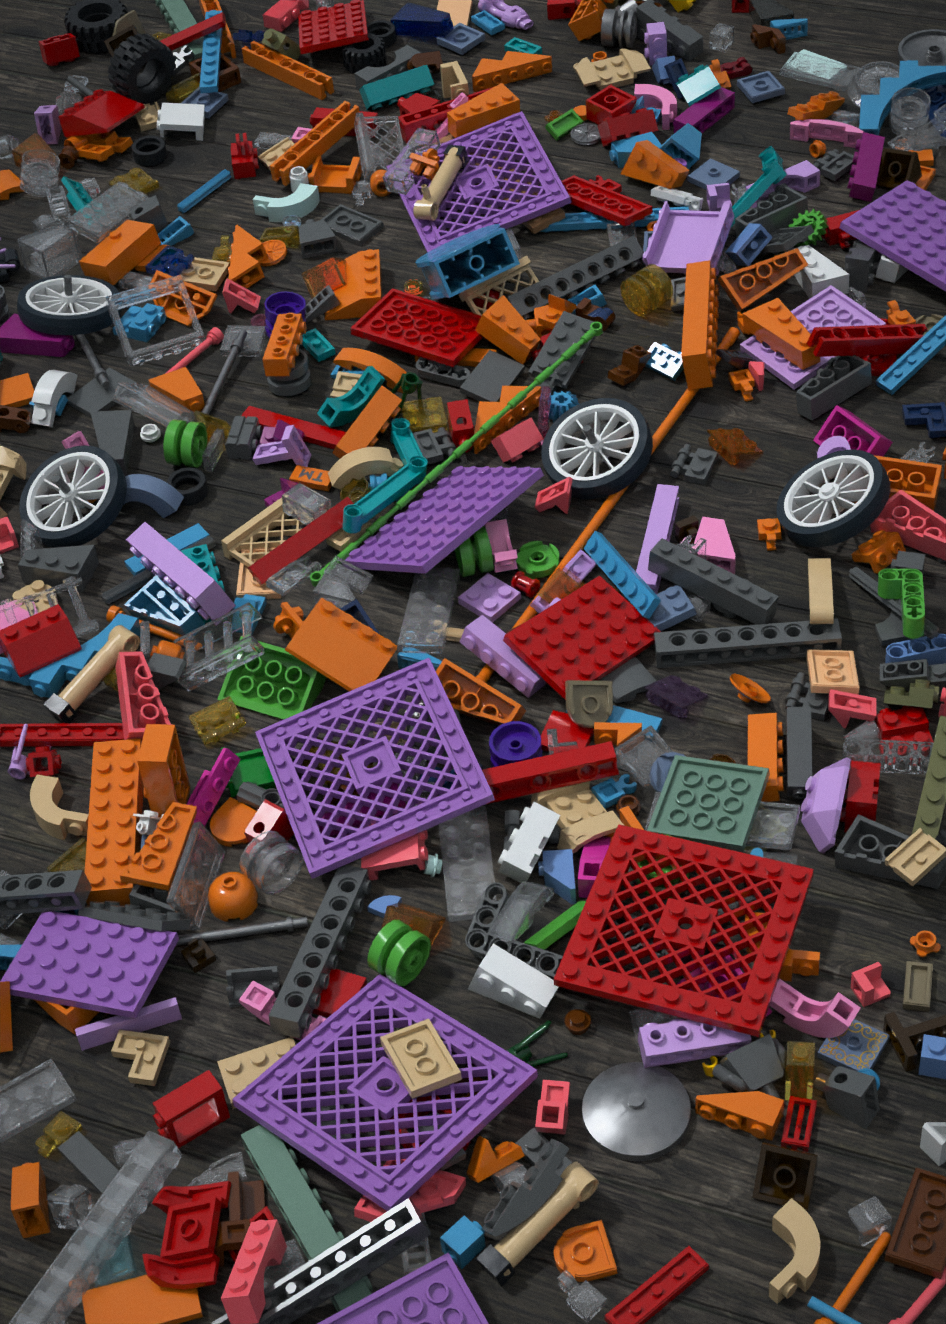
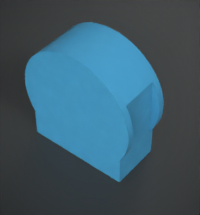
M500 224L486 226L455 238L429 251L415 262L417 267L422 269L431 289L429 293L431 299L451 298L520 264L506 230L501 228Z

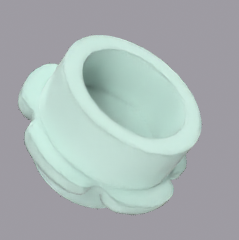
M437 853L435 855L428 854V860L425 861L424 874L434 877L435 874H440L442 868V859H438Z

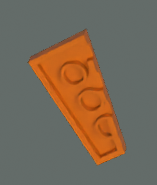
M173 802L157 823V828L153 834H149L144 841L145 845L140 852H136L131 859L132 863L127 870H123L120 880L169 891L197 814V806Z

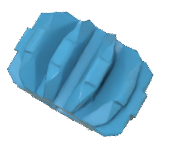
M563 391L560 393L554 392L553 395H548L544 404L547 418L552 419L554 423L563 413L578 405V399L570 391L566 393Z

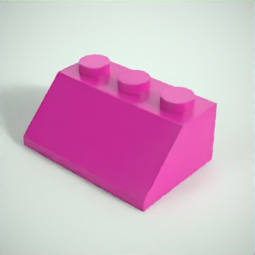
M838 405L835 406L813 440L818 445H821L830 437L842 436L848 441L851 450H862L882 457L893 443L856 415Z

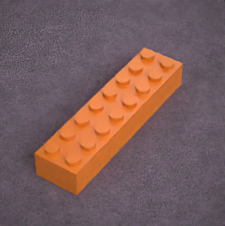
M710 260L686 264L681 358L688 390L713 387V378H716V342H718L716 330H718L717 319H719L717 307H719L718 296H720L718 284H715L716 270L711 267Z
M141 738L94 742L85 859V875L92 888L86 901L87 906L90 905V901L103 903L105 901L120 902V906L130 904L129 894L135 884L121 881L120 875L132 863L131 859L136 852L139 853L141 850V834L136 829L140 817L133 816V813L142 814L144 785L137 763L142 744Z

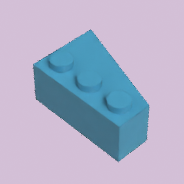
M157 575L124 604L131 616L189 638L205 625L196 610Z

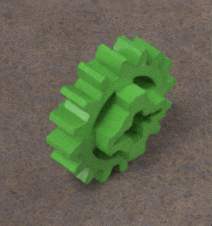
M815 209L810 213L806 210L805 214H798L799 218H793L794 223L789 224L788 227L812 225L814 233L808 236L809 239L807 241L794 245L795 248L797 246H810V244L815 246L817 240H822L821 235L827 233L825 229L828 228L824 215L820 211L816 212Z

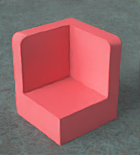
M8 516L0 519V554L19 547Z
M879 962L852 972L851 989L863 1007L890 997L891 991L881 978L882 966Z

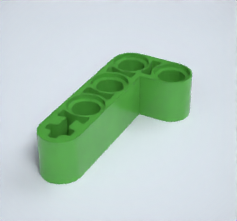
M917 569L881 570L878 573V595L884 599H901L904 636L912 639L922 637L925 626L922 572Z

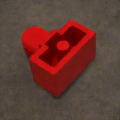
M71 33L38 41L43 62L49 66H56L62 61L71 62L75 58L80 57L76 37Z
M239 133L235 134L236 143H231L234 179L256 177V169H259L257 148H253L252 141H248L247 133H243V142L240 140Z

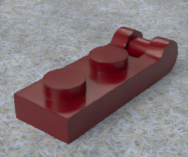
M740 57L735 62H727L720 65L721 72L726 71L729 80L749 75L753 70L745 57Z

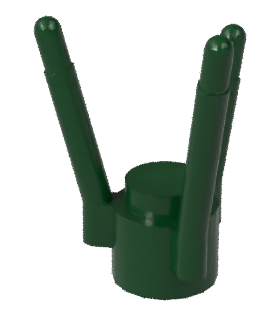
M402 373L400 380L391 391L395 394L400 386L403 391L402 401L398 406L401 410L396 418L400 416L407 394H412L416 389L418 404H422L421 387L423 382L419 380L418 375L415 373Z
M549 1020L520 1043L506 1050L532 1067L567 1057V1053L564 1052L529 1061L532 1053L527 1045L548 1029L551 1025Z

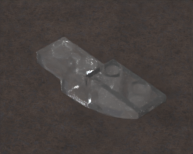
M523 881L503 906L490 934L498 936L502 941L514 942L533 924L534 915L553 898L554 888Z

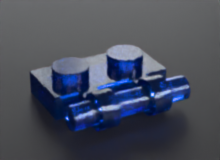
M238 30V33H233V40L240 42H262L265 31L258 30L253 33V31Z
M167 245L145 266L146 272L154 275L156 270L179 278L182 275V271L192 265L194 256L192 254L184 256L183 250Z

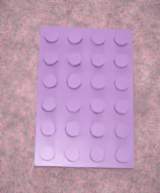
M832 285L791 311L810 334L814 327L886 325L883 320ZM755 335L740 344L742 352H746L757 362H764L765 369L794 390L810 378L816 376L820 368L824 369L828 365V361L832 357H836H820L821 362L802 370L785 359L784 354L778 351L775 352L770 349V345L767 343H761L756 340Z

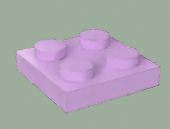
M487 573L460 595L458 602L476 615H483L493 623L521 599V592Z

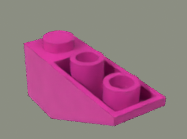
M600 837L584 845L578 872L579 897L588 898L611 843V837Z

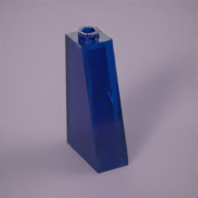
M406 3L390 19L391 23L395 26L396 35L446 37L454 29L450 13L413 3Z

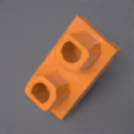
M430 148L427 152H423L422 156L411 153L409 156L413 161L409 170L414 175L419 176L422 170L425 169L422 175L432 181L440 168L438 163L440 157L437 150Z
M288 602L281 603L282 612L275 617L273 628L277 633H286L293 638L304 622L302 621L304 614L299 606L292 608Z

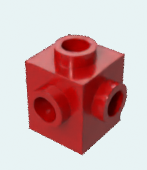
M50 746L35 747V752L28 753L26 767L27 771H30V777H36V775L52 777V775L59 773V769L62 768L61 756L57 755V750H50ZM44 758H47L48 766L43 765L42 761Z

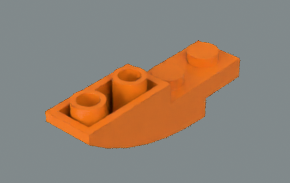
M829 91L826 94L819 93V95L811 96L810 102H807V104H797V106L789 107L787 114L795 117L796 120H824L844 103L845 98L840 97L839 93Z

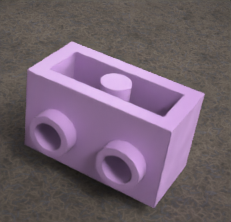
M664 22L646 24L647 33H644V42L647 44V48H644L645 59H648L649 65H653L657 58L667 57V33Z

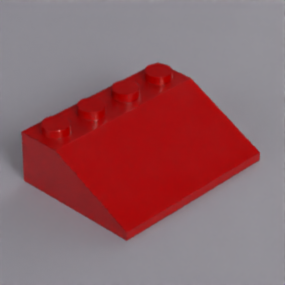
M99 89L94 91L93 95L84 97V101L75 103L74 107L65 109L64 113L58 116L65 137L108 133L144 109L145 105L113 91Z

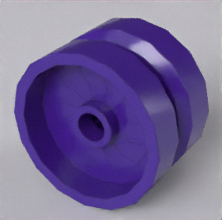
M510 721L494 729L489 737L491 767L542 757L541 735L538 730L531 724L522 721Z

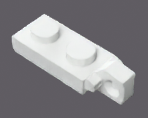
M662 186L651 189L650 196L657 197L659 201H672L674 205L689 206L690 210L695 211L702 209L703 198L693 196L692 193Z

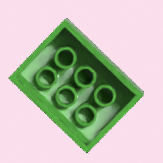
M241 636L217 700L284 720L310 709L321 692L327 677L285 651V648Z

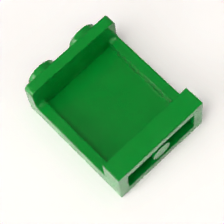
M261 748L235 754L240 758V761L226 788L230 789L231 797L236 796L241 784L247 781L266 790L276 788Z

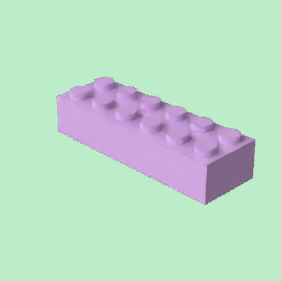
M146 522L126 539L132 546L129 550L137 558L141 557L140 563L148 571L152 569L151 572L154 576L157 575L161 580L164 579L163 582L172 590L175 588L174 591L183 600L186 598V602L194 610L198 608L197 612L206 621L210 618L217 624L236 606L212 577Z

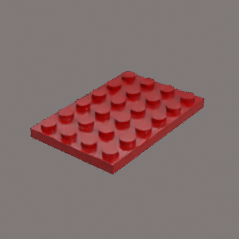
M352 0L348 4L337 3L334 7L327 8L323 6L315 11L304 10L301 14H298L301 54L369 40L364 0Z
M393 288L350 328L351 335L454 367L483 338L481 334L475 331L481 318L480 315Z
M599 575L505 634L503 641L566 700L565 681H599L653 645L654 633L661 631L654 627L646 617H643L632 604Z

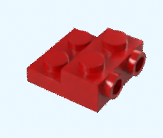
M905 705L902 709L894 711L890 708H885L876 714L874 727L888 761L931 754L934 741L928 729L929 721L923 707Z

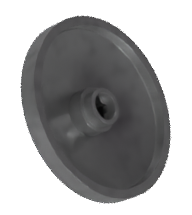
M929 29L909 34L899 44V61L918 60V66H945L946 30Z
M628 1062L608 1068L591 1082L583 1098L582 1117L586 1133L592 1142L603 1152L621 1160L647 1161L667 1154L682 1141L689 1128L691 1106L685 1087L672 1073L659 1066L644 1068L643 1062Z

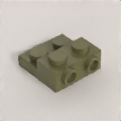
M915 679V683H910L909 692H905L904 687L891 686L890 690H885L884 703L932 708L933 702L938 703L939 686L930 685L929 680Z

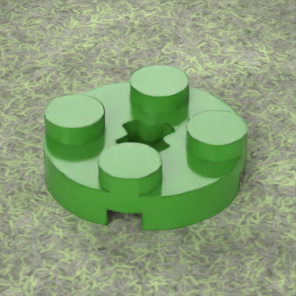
M532 541L519 548L520 552L517 554L518 558L516 560L519 571L524 572L531 579H537L551 575L560 563L558 549L554 545L549 543L548 546L543 545L542 541Z

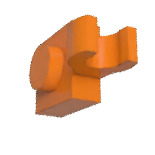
M718 59L712 60V65H709V68L720 86L730 90L732 86L727 72H721Z
M895 300L887 302L890 309L886 310L890 325L916 324V320L907 310L900 311L899 305Z
M749 369L729 372L728 379L735 391L741 390L745 402L753 400L751 392L753 391L752 387H754V378Z
M778 518L757 519L759 540H766L767 550H776L775 541L776 539H781V528Z

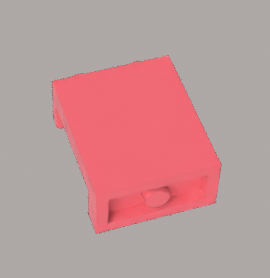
M427 830L362 857L361 868L368 869L369 880H377L378 871L416 864L420 870H425V861L428 860V850L425 846V840L428 839Z

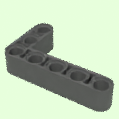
M494 882L489 884L482 895L465 938L466 945L473 956L483 960L493 944L500 948L507 947V952L520 960L525 955H531V959L526 964L554 980L563 956L499 935L511 905V897L501 883ZM496 894H503L500 900L492 901ZM487 917H494L491 923L483 924ZM484 940L482 946L474 947L476 941ZM555 963L552 970L544 971L546 964Z

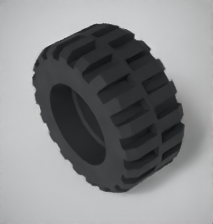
M83 0L77 2L65 14L66 32L76 37L80 52L84 51L88 54L109 52L104 41L113 36L115 22L128 13L127 8L119 0Z
M136 34L134 37L126 38L127 41H122L119 44L120 47L116 48L113 52L115 54L110 59L111 65L108 66V73H110L108 75L109 82L118 94L142 104H151L154 100L160 99L161 95L167 92L168 86H171V80L175 76V58L171 49L149 34ZM147 62L144 71L137 77L139 70Z

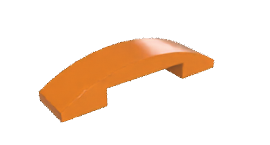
M343 348L333 360L334 364L350 371L354 366L364 371L368 366H373L387 380V387L392 389L400 380L402 373H407L389 359L358 348ZM400 386V388L397 391L403 393L402 388Z

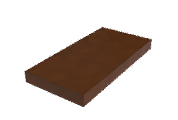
M916 1167L884 1261L939 1279L942 1278L946 1266L945 1176Z

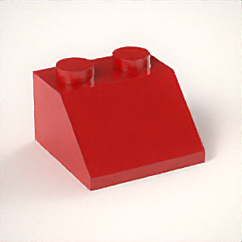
M609 85L586 100V119L599 125L602 123V119L619 117L620 114L627 112L631 113L637 97L613 85Z

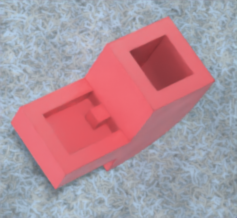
M543 1080L541 1100H538L535 1124L537 1132L566 1133L569 1115L570 1082Z

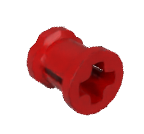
M518 571L512 578L511 587L516 590L519 589L526 593L527 597L533 598L540 589V580L531 579L524 572Z

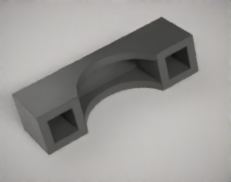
M406 45L394 52L395 61L384 67L367 66L354 73L356 89L360 90L363 85L408 71V61L413 55L421 52Z

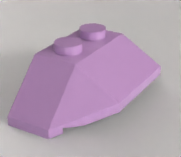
M847 757L821 769L814 776H810L805 785L807 794L801 805V811L803 812L801 822L821 853H825L835 845L851 759Z

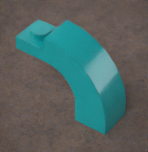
M368 366L349 392L337 398H327L319 409L318 416L329 427H338L350 423L360 415L379 390L385 378L373 366Z

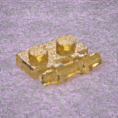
M230 696L188 716L204 745L211 742L216 743L220 741L221 737L229 733L234 734L239 731V728L246 725L244 718L240 716Z

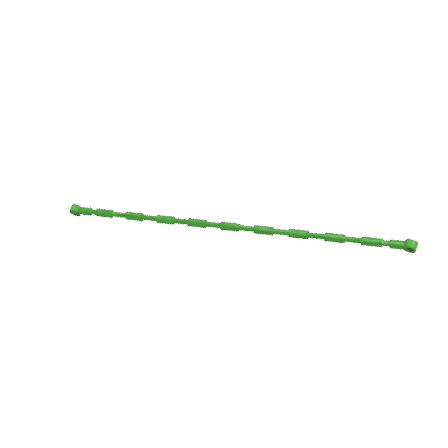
M600 322L591 323L590 330L580 338V341L569 347L561 355V358L541 372L534 379V382L512 398L504 409L484 423L475 435L469 440H465L456 448L447 460L441 465H437L424 477V480L418 486L408 491L399 499L390 511L384 516H380L366 529V532L354 543L351 542L342 550L332 563L329 562L320 571L311 573V584L314 587L322 586L324 578L335 569L337 564L349 557L351 551L357 549L366 538L376 533L395 512L405 507L424 486L434 481L444 472V468L464 454L472 446L473 442L493 428L502 416L522 402L531 390L537 385L542 384L560 364L571 358L583 344H586L594 336L601 335L603 332L602 324Z

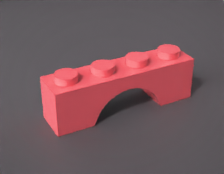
M277 1219L258 1220L250 1223L221 1297L230 1324H257L260 1321L266 1305L264 1295L266 1266L280 1265L287 1248Z

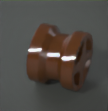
M65 146L58 155L57 160L62 167L70 169L75 165L80 155L75 147Z

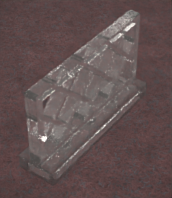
M356 113L354 128L364 182L369 183L370 177L376 171L378 165L388 171L386 167L388 164L383 162L386 157L391 159L393 163L405 159L406 155L398 116L364 117L363 113ZM387 122H394L395 126L391 129L385 124ZM367 123H374L377 127L373 130ZM381 128L388 132L385 136L378 133ZM373 135L380 139L377 144L370 140ZM391 135L398 139L395 143L388 140ZM383 143L390 146L387 151L380 147ZM376 150L383 154L380 158L373 155ZM396 150L400 153V156L396 158L390 153Z

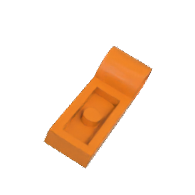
M85 135L72 136L64 141V146L75 147L79 152V157L86 159H95L101 162L114 154L113 147L88 143Z

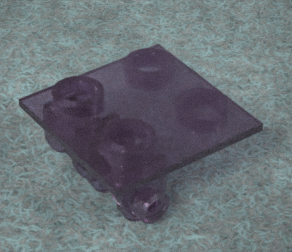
M673 675L645 686V689L648 690L646 698H648L649 702L661 709L665 708V711L678 718H686L689 714L688 706L708 697L699 688L690 686L682 682L679 677Z

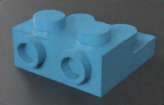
M149 303L143 308L132 305L112 328L114 335L148 342L166 321L164 307Z

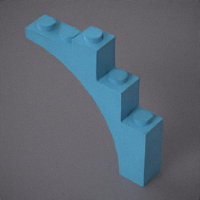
M918 60L900 61L899 78H880V95H861L859 129L865 133L879 136L885 118L902 100L923 89L946 85V65L918 66Z
M118 613L104 630L81 645L82 650L21 678L8 658L0 657V679L21 683L25 686L29 685L32 687L33 693L40 697L50 698L53 693L57 695L66 680L72 681L106 644L109 633L115 626L122 625L140 637L142 631L139 619Z

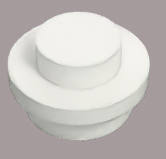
M146 424L141 428L140 437L145 442H154L161 436L160 429L155 424Z

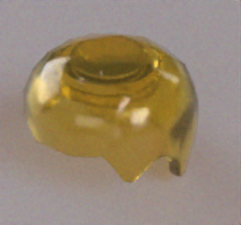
M362 477L361 480L352 478L350 483L341 489L340 499L342 501L349 497L353 504H355L372 491L371 486L365 477Z

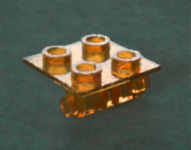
M718 428L717 430H707L711 435L708 439L709 445L731 465L739 463L740 454H763V451L757 447V444L744 435L741 429Z

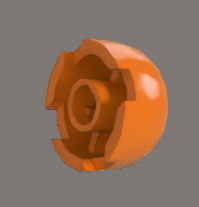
M223 873L215 878L209 887L208 901L211 912L222 921L229 922L228 919L239 917L240 920H244L255 911L258 905L256 887L253 881L242 873Z

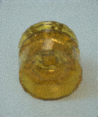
M649 264L622 281L620 286L624 303L637 316L644 317L669 301L673 296V286L670 278L661 267L655 264Z

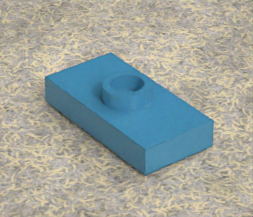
M485 10L471 16V21L490 35L505 29V23Z

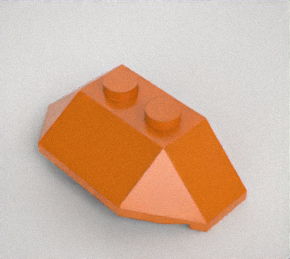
M156 270L148 286L154 304L164 307L166 317L189 327L210 312L218 296L215 293Z

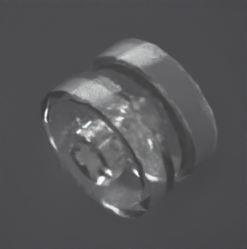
M267 831L255 837L246 846L241 855L239 867L240 871L252 880L265 894L274 895L285 890L297 878L303 865V855L277 831Z

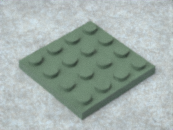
M675 755L647 831L744 852L770 776L769 768Z

